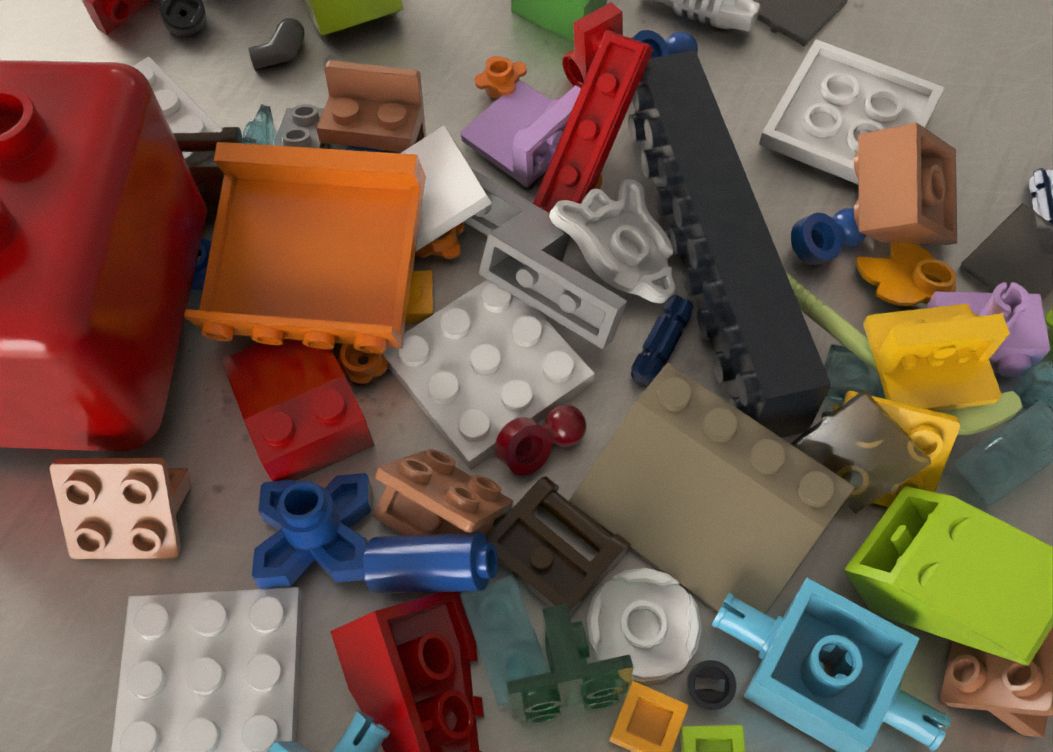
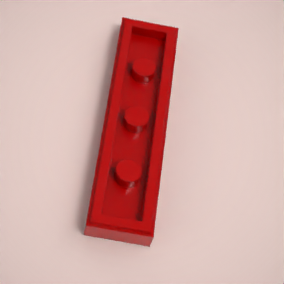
M605 30L533 202L534 205L550 213L558 201L568 200L582 204L588 192L595 188L653 52L649 44Z

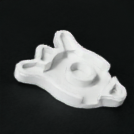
M633 179L623 180L615 190L614 201L602 190L595 188L588 192L582 204L568 200L558 201L549 215L552 223L573 238L586 262L602 280L618 290L639 295L653 303H664L673 295L675 284L672 278V267H668V258L673 254V248L661 226L649 214L645 204L644 189L638 181Z

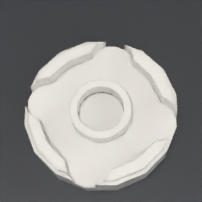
M641 568L624 570L613 576L612 580L605 583L602 588L600 587L591 600L586 628L589 647L601 667L618 680L628 683L635 681L644 686L665 683L683 672L696 654L702 625L698 605L691 594L688 595L686 590L679 585L680 582L667 573Z

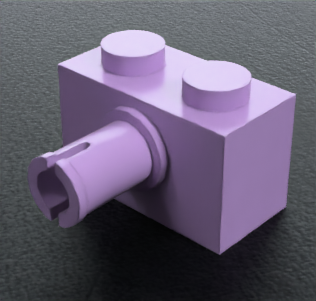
M1006 282L997 285L993 293L935 291L926 308L968 304L971 311L979 316L1003 313L1010 334L989 359L994 373H999L1004 377H1019L1031 374L1051 348L1040 294H1028L1023 286L1013 282L1006 293H1004L1007 289Z

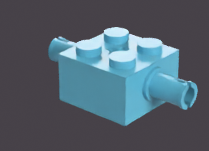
M807 577L794 595L783 617L779 615L775 620L735 598L729 592L711 625L759 651L757 657L762 660L743 697L837 752L867 751L871 748L883 722L926 745L931 751H935L946 735V732L941 729L942 727L948 728L950 726L951 715L946 712L942 713L900 689V681L920 638ZM824 659L834 665L832 668V675L834 677L824 672V664L822 663Z

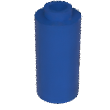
M482 532L373 537L365 548L363 558L364 578L369 590L374 594L483 591L488 586L489 580L496 576L498 570L496 547L493 543L488 542Z

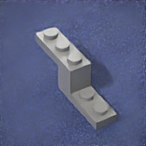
M472 169L492 204L464 221L488 236L478 274L601 349H604L613 341L628 301L562 262L570 235L552 223L549 217L550 213Z

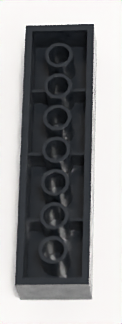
M696 50L650 58L632 99L635 111L634 114H630L628 117L629 131L633 142H640L643 150L641 152V163L644 175L647 179L653 178L656 186L654 199L658 214L666 216L670 225L668 228V238L673 248V255H680L684 264L682 278L688 296L695 295L699 306L697 321L700 333L704 339L710 338L715 353H713L712 361L716 378L720 383L726 382L731 396L728 403L779 437L784 438L809 432L831 383Z

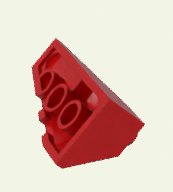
M439 592L376 610L330 631L348 689L361 712L373 718L375 725L382 724L390 731L387 739L385 738L381 744L385 752H482L479 750L476 719L484 717L482 697L473 696L470 668L471 664L478 662L476 641L459 592Z

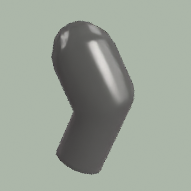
M293 18L282 20L277 25L269 43L248 48L254 70L288 62L295 58L305 36L304 28L298 20Z

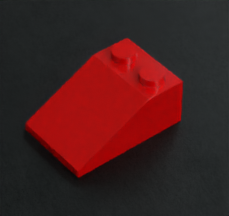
M284 339L282 345L258 343L222 359L247 430L271 481H297L375 446L366 419L331 349H316L302 343L303 340Z

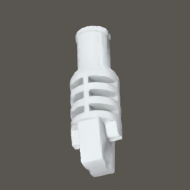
M651 0L673 7V12H676L678 16L685 17L687 15L688 19L695 21L699 19L701 23H711V26L728 30L734 28L749 31L756 22L760 9V4L752 0Z

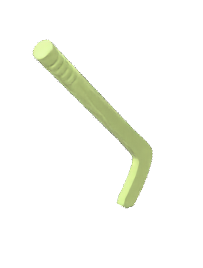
M786 272L802 312L878 373L868 338L828 305L824 304L823 301L817 299L814 294H811L808 289L804 288L803 285ZM1014 391L1002 393L1001 398L995 404L936 412L958 417L960 421L958 435H970L986 431L1004 423L1016 415L1023 406L1020 397Z

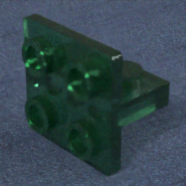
M567 604L542 609L543 641L550 672L506 683L512 717L519 718L525 716L527 724H535L560 717V708L583 703L586 711H592L619 703L618 695L627 692L634 667L631 656L624 655L587 664L586 658H590L582 621L571 623Z

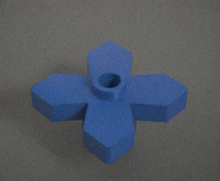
M366 473L337 475L325 488L314 482H295L294 480L264 482L261 485L258 511L263 521L278 531L254 549L252 577L258 588L291 587L314 560L336 583L365 580L363 558L368 542L365 537L350 528L372 512V486Z

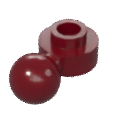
M560 405L548 413L545 424L542 426L527 417L513 419L501 429L495 442L496 456L503 465L515 474L528 475L534 473L549 458L553 443L562 447H570L582 440L587 429L585 416L574 406Z

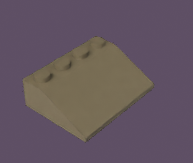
M667 363L635 401L569 502L610 535L614 536L618 533L631 544L629 549L631 552L657 571L672 576L680 582L679 585L687 593L691 594V596L716 614H718L729 592L735 598L767 614L836 517L855 486Z

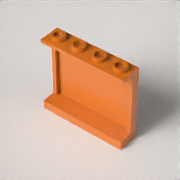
M217 142L213 161L224 173L202 297L199 310L185 309L184 317L201 330L202 336L218 341L233 340V335L252 336V340L267 345H282L284 339L303 340L302 343L316 349H333L335 343L354 344L356 350L373 354L385 353L386 347L402 348L426 175L418 155Z

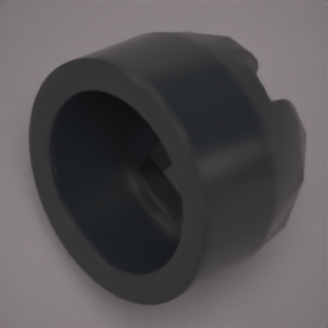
M701 661L692 667L687 676L686 686L688 694L700 707L718 710L727 706L735 696V676L728 666L719 661ZM696 677L725 680L724 691L706 688L695 689Z

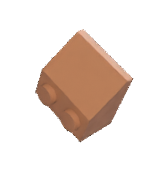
M917 122L859 134L858 152L854 156V170L859 179V200L854 205V218L859 227V232L880 242L957 244L956 149Z

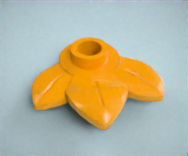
M891 242L890 258L857 257L856 266L863 279L872 285L878 286L875 295L888 303L898 306H914L919 303L928 304L935 291L956 292V274L948 264L934 259L929 251L915 243Z

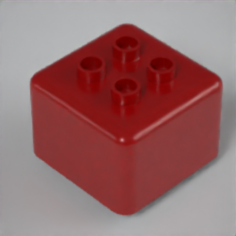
M0 60V447L124 452L136 449L147 443L156 434L162 423L185 318L184 313L185 309H187L206 221L207 208L149 81L138 69L130 65L117 62Z

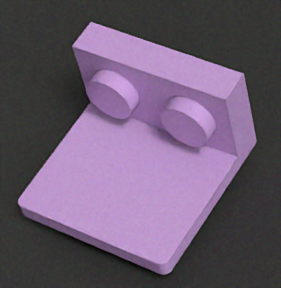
M518 81L515 84L516 90L513 93L502 95L461 131V140L528 188L548 169L581 90L576 85L562 98H556L551 101L523 81Z

